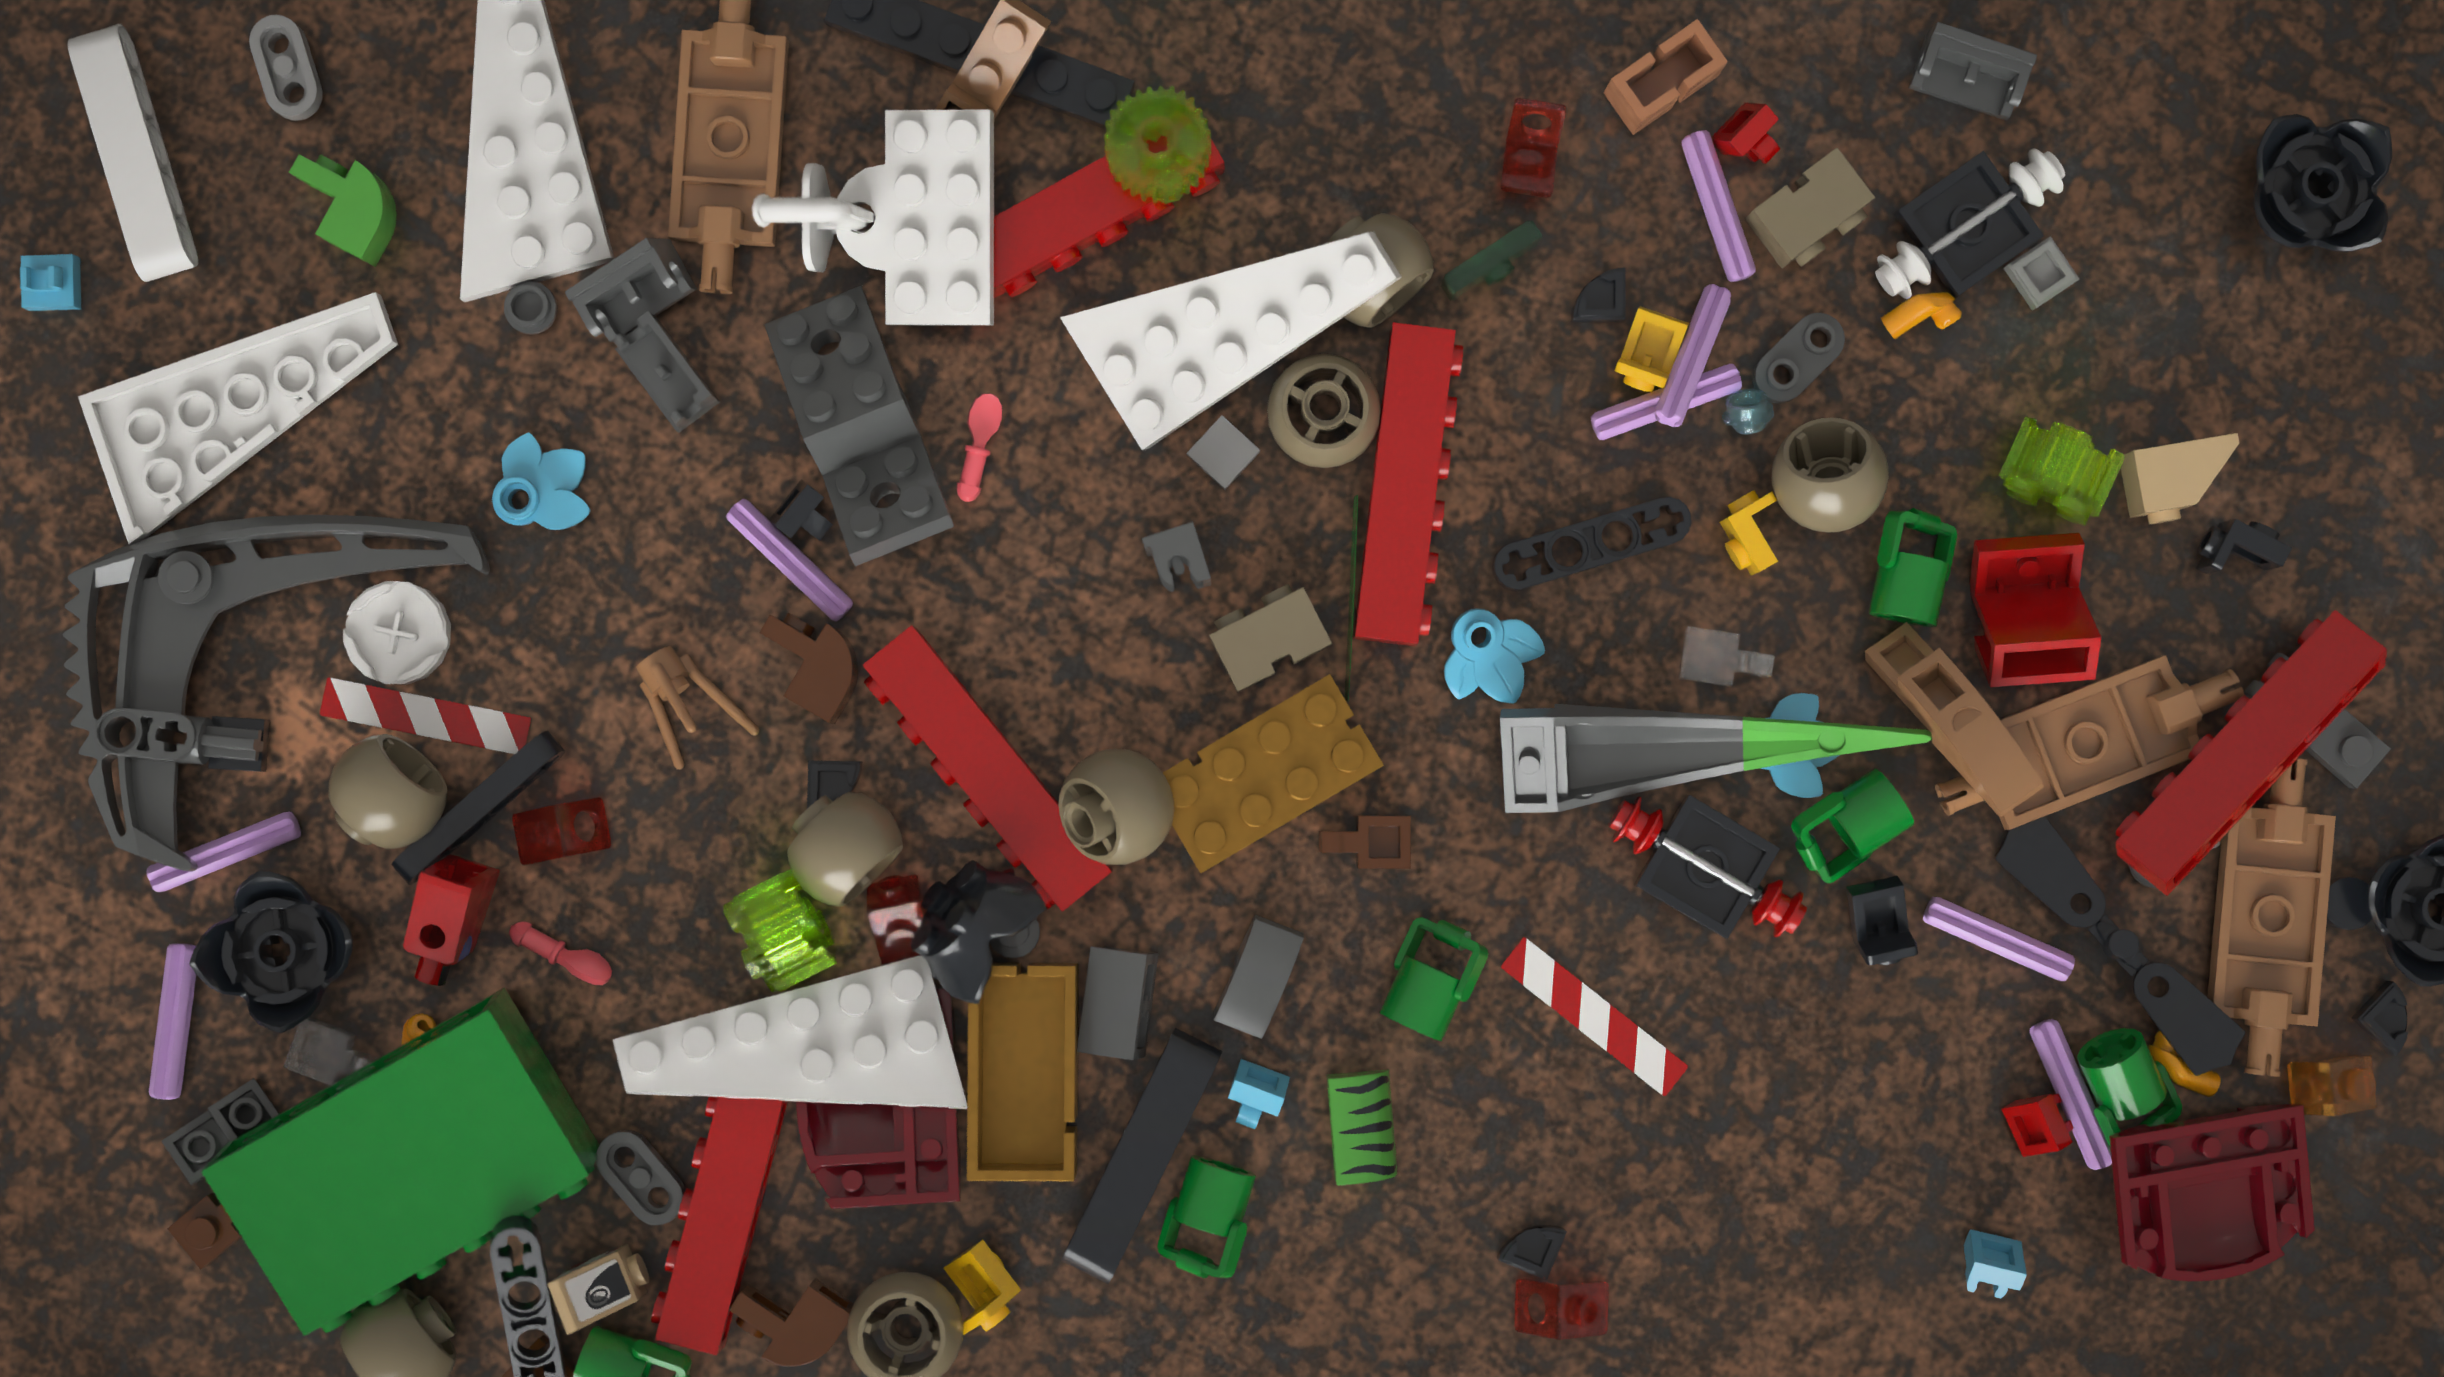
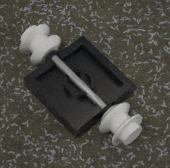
M2033 148L2028 152L2030 162L2024 167L2017 162H2012L2009 165L2010 184H2007L1986 153L1982 151L1899 209L1894 215L1916 246L1899 241L1896 245L1898 256L1893 259L1883 254L1878 256L1877 261L1880 268L1875 271V274L1883 289L1891 296L1899 294L1901 297L1909 299L1912 296L1910 288L1912 283L1918 281L1925 286L1931 283L1932 267L1950 294L1956 298L2044 236L2021 204V201L2041 207L2044 204L2042 192L2049 189L2059 194L2063 191L2062 178L2065 177V171L2060 161L2049 151L2043 154L2041 151Z

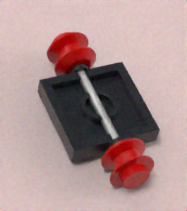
M1691 795L1685 796L1666 830L1662 828L1664 823L1662 809L1658 808L1651 814L1641 810L1642 797L1638 796L1632 804L1626 800H1623L1608 826L1615 830L1612 841L1615 843L1624 836L1632 840V853L1635 855L1648 850L1651 845L1655 848L1634 886L1724 939L1729 938L1748 904L1753 905V924L1757 926L1765 920L1773 923L1774 937L1778 938L1784 931L1792 934L1797 929L1807 911V907L1801 904L1804 893L1799 891L1792 897L1782 893L1783 880L1781 879L1767 884L1764 888L1759 885L1778 854L1779 847Z

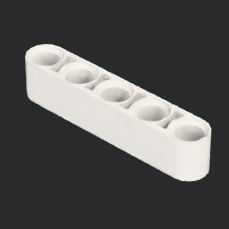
M116 24L69 39L68 51L129 255L137 274L144 282H149L197 267L198 256L137 52L129 33L122 24Z

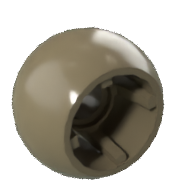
M1385 213L1377 214L1366 221L1361 216H1357L1345 223L1327 241V243L1367 232H1374L1402 278L1343 317L1358 326L1374 327L1391 317L1424 287L1434 272L1433 258L1428 243L1420 231L1408 221L1396 215Z
M1325 353L1310 355L1297 360L1283 370L1273 384L1267 404L1268 425L1274 440L1280 448L1295 461L1319 468L1341 466L1353 461L1365 452L1379 429L1382 412L1379 393L1366 371L1347 358ZM1318 378L1333 379V381L1314 383L1306 391L1299 388L1302 384ZM1343 385L1356 397L1360 409V418L1348 413L1350 401L1347 392L1342 388ZM1329 395L1338 402L1340 412L1334 419L1328 421L1320 420L1311 412V401L1317 396ZM1288 403L1293 406L1298 403L1301 404V417L1304 424L1309 428L1305 438L1291 424L1287 412ZM1342 426H1345L1350 434L1346 439L1332 444L1314 443L1318 434H1330L1336 432Z
M1833 417L1809 421L1791 432L1781 443L1772 466V486L1777 501L1786 514L1803 527L1826 533L1851 529L1872 516L1884 499L1889 479L1885 453L1874 436L1857 423Z
M381 734L358 741L343 753L332 770L329 779L328 795L336 811V821L349 836L365 845L373 843L386 849H396L419 841L433 829L440 820L447 803V785L436 767L417 749L398 737Z
M1106 749L1095 752L1077 763L1062 785L1059 795V814L1063 828L1073 845L1082 854L1094 861L1110 865H1126L1139 861L1150 855L1162 844L1172 826L1175 808L1170 785L1159 767L1138 752L1128 749Z
M847 792L834 801L825 795L815 801L800 815L792 826V829L798 835L790 844L787 854L794 878L805 892L827 905L841 907L861 894L892 864L902 851L903 842L898 824L885 806L876 799L862 793Z
M899 1272L886 1275L872 1282L860 1293L850 1312L847 1338L850 1352L857 1366L867 1377H941L951 1368L958 1357L963 1342L964 1325L957 1302L943 1284L930 1276L917 1272ZM906 1298L896 1303L888 1314L874 1311L876 1307L888 1300ZM902 1314L913 1315L921 1324V1335L910 1339L902 1337L895 1329V1318ZM933 1315L937 1320L939 1327L934 1326ZM881 1329L885 1344L895 1352L893 1359L880 1350L873 1338L872 1332ZM927 1341L930 1342L931 1349L936 1350L934 1354L922 1361L905 1362L907 1354L917 1352Z
M400 1289L392 1297L378 1305L371 1306L370 1302L366 1301L352 1311L353 1316L343 1326L340 1343L348 1361L359 1377H449L454 1368L457 1354L450 1338L457 1334V1331L446 1311L430 1295L421 1300L409 1289Z

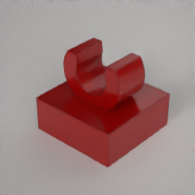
M1745 102L1711 137L1713 144L1723 155L1741 157L1745 155L1754 163L1760 159L1764 164H1767L1780 150L1776 141L1766 133L1779 118L1767 104Z
M2046 1094L2015 1100L2002 1108V1112L2023 1157L2057 1152L2073 1143L2069 1134L2074 1128L2071 1120L2063 1121L2056 1105L2062 1102L2059 1094Z

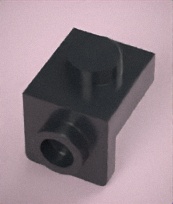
M2237 519L2219 523L2217 527L2211 526L2205 533L2197 550V553L2202 555L2197 569L2205 574L2220 571L2230 553L2263 570L2283 567L2292 547L2278 541L2277 539L2280 534L2264 524L2250 521L2247 525Z
M1898 875L1846 887L1853 942L1867 965H1891L1903 958L1918 954L1917 943L1909 931L1904 885Z

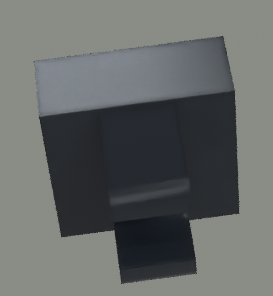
M802 479L769 519L774 526L790 538L793 537L800 527H803L821 541L833 526L825 517L814 510L824 497Z

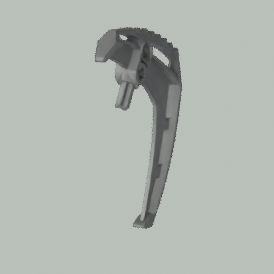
M262 516L211 522L161 533L118 548L72 572L68 576V580L79 589V594L67 602L65 608L77 616L80 622L65 631L63 637L74 644L78 651L64 663V667L77 674L80 679L67 691L66 695L83 705L82 709L71 721V726L88 730L90 733L79 749V754L97 759L96 766L88 778V783L115 847L178 870L195 871L198 867L197 863L178 850L176 813L178 764H206L209 757L258 761L259 752L263 751L264 742L261 741V730L213 726V722L209 717L185 715L186 694L192 668L200 646L218 613L258 596L302 584L357 574L469 564L479 572L488 575L490 572L489 563L484 549L473 530L466 525L371 516ZM333 537L342 545V549L339 551L296 554L264 559L260 557L255 547L257 543ZM365 538H390L448 544V546L443 550L371 549L366 546L364 541ZM230 548L235 554V561L211 566L214 574L212 589L204 599L197 603L180 604L168 599L159 587L158 576L154 577L159 560H164L176 552L190 551L199 553ZM129 582L120 638L116 706L102 715L96 656V614L99 590L101 587ZM132 721L136 727L135 738L129 745L123 747L119 735L121 728L126 723ZM175 733H187L184 745L173 744ZM117 758L126 832L117 806L112 779L111 764Z

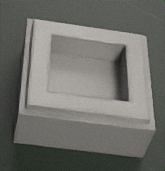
M2051 236L2003 268L2032 311L2079 280V277Z
M1221 415L1187 452V456L1226 490L1260 453V449Z

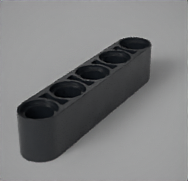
M1177 1028L1174 1029L1061 1259L1062 1262L1109 1284L1223 1052L1222 1050Z

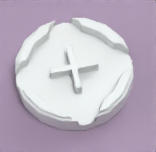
M384 581L367 588L352 602L347 613L349 616L346 620V629L343 628V643L350 661L365 676L384 684L409 685L428 677L442 664L450 646L451 623L444 605L429 590L411 582Z

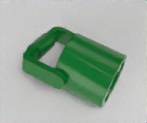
M1915 508L1908 511L1892 510L1888 512L1877 556L1878 569L1868 613L1872 616L1905 624L1907 622L1909 625L1937 627L1944 589L1949 579L1957 542L1956 528L1941 522V518L1937 515ZM1904 524L1912 530L1931 536L1938 535L1933 558L1898 552Z
M1873 768L1841 791L1829 794L1798 815L1792 821L1791 828L1797 838L1795 846L1807 869L1815 871L1825 883H1832L1870 858L1874 851L1913 826L1914 819L1906 803L1891 782L1878 769ZM1826 819L1829 820L1838 836L1848 847L1847 851L1825 864L1826 858L1815 837L1809 834L1811 829Z
M1423 917L1416 918L1412 922L1395 959L1394 969L1398 972L1379 1013L1412 1030L1442 1041L1459 1002H1466L1473 992L1488 959L1487 948L1471 940V933L1446 920H1440L1438 923H1435ZM1426 930L1433 933L1435 939L1460 951L1464 949L1472 951L1461 979L1414 959Z
M2130 1028L2110 1030L2091 1039L2080 1049L2077 1056L2078 1063L2098 1104V1107L2094 1110V1115L2109 1147L2110 1136L2120 1132L2116 1120H2129L2145 1115L2158 1107L2161 1102H2163V1106L2138 1125L2156 1126L2172 1123L2181 1115L2182 1103L2170 1076L2160 1062L2154 1061L2141 1032Z
M1191 1155L1179 1197L1176 1196L1171 1200L1157 1245L1160 1255L1175 1261L1177 1268L1201 1278H1207L1209 1275L1217 1278L1231 1277L1236 1270L1247 1233V1224L1242 1221L1256 1175L1229 1163ZM1181 1223L1211 1234L1228 1237L1220 1265L1213 1263L1211 1258L1189 1249L1174 1247Z
M595 1325L583 1346L573 1377H649L653 1364L676 1371L672 1377H691L689 1372L692 1360L685 1353L647 1340H638Z

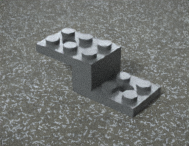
M862 286L764 324L802 438L823 476L848 553L854 565L858 566L955 527L914 414L893 371ZM832 342L839 343V347L834 352L827 355L818 354L824 345ZM888 494L900 495L898 501L887 508L876 507L882 497Z

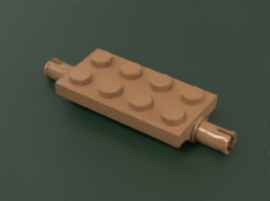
M720 0L718 22L713 23V28L704 31L682 30L668 238L671 241L698 242L703 245L699 291L716 294V290H720V294L733 293L734 248H738L740 245L775 247L777 222H771L765 227L758 225L753 217L752 208L754 199L759 194H766L770 198L779 197L789 40L786 36L765 35L754 31V27L749 25L751 0Z
M2164 655L2000 718L2043 782L2041 790L2000 818L2004 830H2011L2189 760V753L2200 740L2197 734V723L2202 720V715L2235 703L2244 696L2242 687L2220 692L2221 689L2240 682L2236 673L2228 669L2222 674L2189 686L2187 683L2181 684L2174 676L2168 659ZM1962 775L1935 785L1938 798L1942 796L1945 798L1959 792V795L1940 802L1948 816L1985 801Z
M2297 758L2270 787L2269 804H2263V808H2250L2221 839L2207 998L2230 1018L2245 1020L2244 1025L2250 1026L2247 1062L2244 1073L2263 1076L2266 1074L2268 1076L2280 1077L2283 1029L2289 1030V1024L2318 1027L2336 816L2307 813L2308 807H2302L2305 770L2308 764L2307 759Z

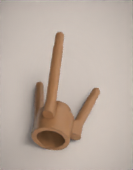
M668 646L652 653L636 666V670L643 679L639 686L650 702L665 745L676 769H682L684 761L662 701L669 700L686 730L690 733L695 732L696 724L679 695L690 685L686 679L688 676L751 735L755 736L759 733L758 726L696 667L689 654L679 658L673 647Z

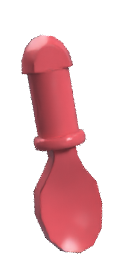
M982 393L974 400L968 411L967 424L973 443L972 446H965V451L967 452L960 482H957L956 487L958 496L965 502L975 500L982 489L980 488L986 458L990 456V451L985 449L988 440L998 431L1002 420V405L999 398L992 393Z
M518 922L511 926L509 935L516 946H523L544 957L551 965L555 963L562 965L572 975L592 985L603 986L610 980L612 975L610 964L599 953L589 949L567 950L564 941H557L534 929L532 924L528 922Z

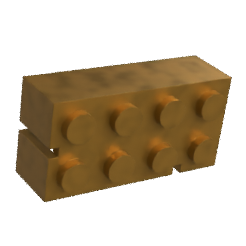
M1330 674L1198 751L1197 753L1202 760L1201 763L1193 767L1189 758H1186L1163 772L1174 798L1175 809L1172 826L1200 874L1384 766L1360 724L1351 730L1345 720L1351 718L1354 714Z
M993 962L991 977L987 982L979 1004L968 1002L967 1181H1075L1077 1175V1126H1067V1122H1075L1078 1116V963H1030L1027 966V973H1021V962Z

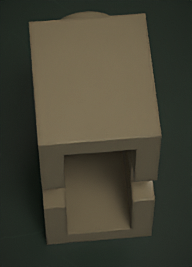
M1838 147L1802 173L1803 176L1794 182L1799 188L1793 193L1788 185L1784 186L1756 207L1744 219L1782 269L1794 260L1797 261L1800 267L1804 266L1827 248L1821 241L1836 228L1844 236L1868 218L1863 208L1875 196Z
M1289 584L1261 598L1265 607L1247 616L1243 609L1240 608L1214 621L1218 631L1210 634L1209 638L1237 693L1275 675L1273 663L1289 656L1294 665L1332 645L1304 587L1292 592Z

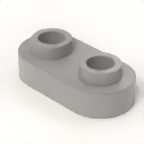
M266 16L254 25L249 37L250 49L265 98L269 106L284 118L297 121L304 120L318 110L323 97L322 87L306 35L296 23L285 16ZM281 38H288L289 46L287 50L283 53H275L274 47L276 42ZM296 87H303V98L296 103H291L289 98L291 91Z

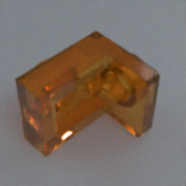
M2351 1055L2323 1061H2292L2287 1064L2291 1104L2303 1105L2304 1115L2338 1116L2377 1108L2376 1080L2373 1073L2372 1055Z

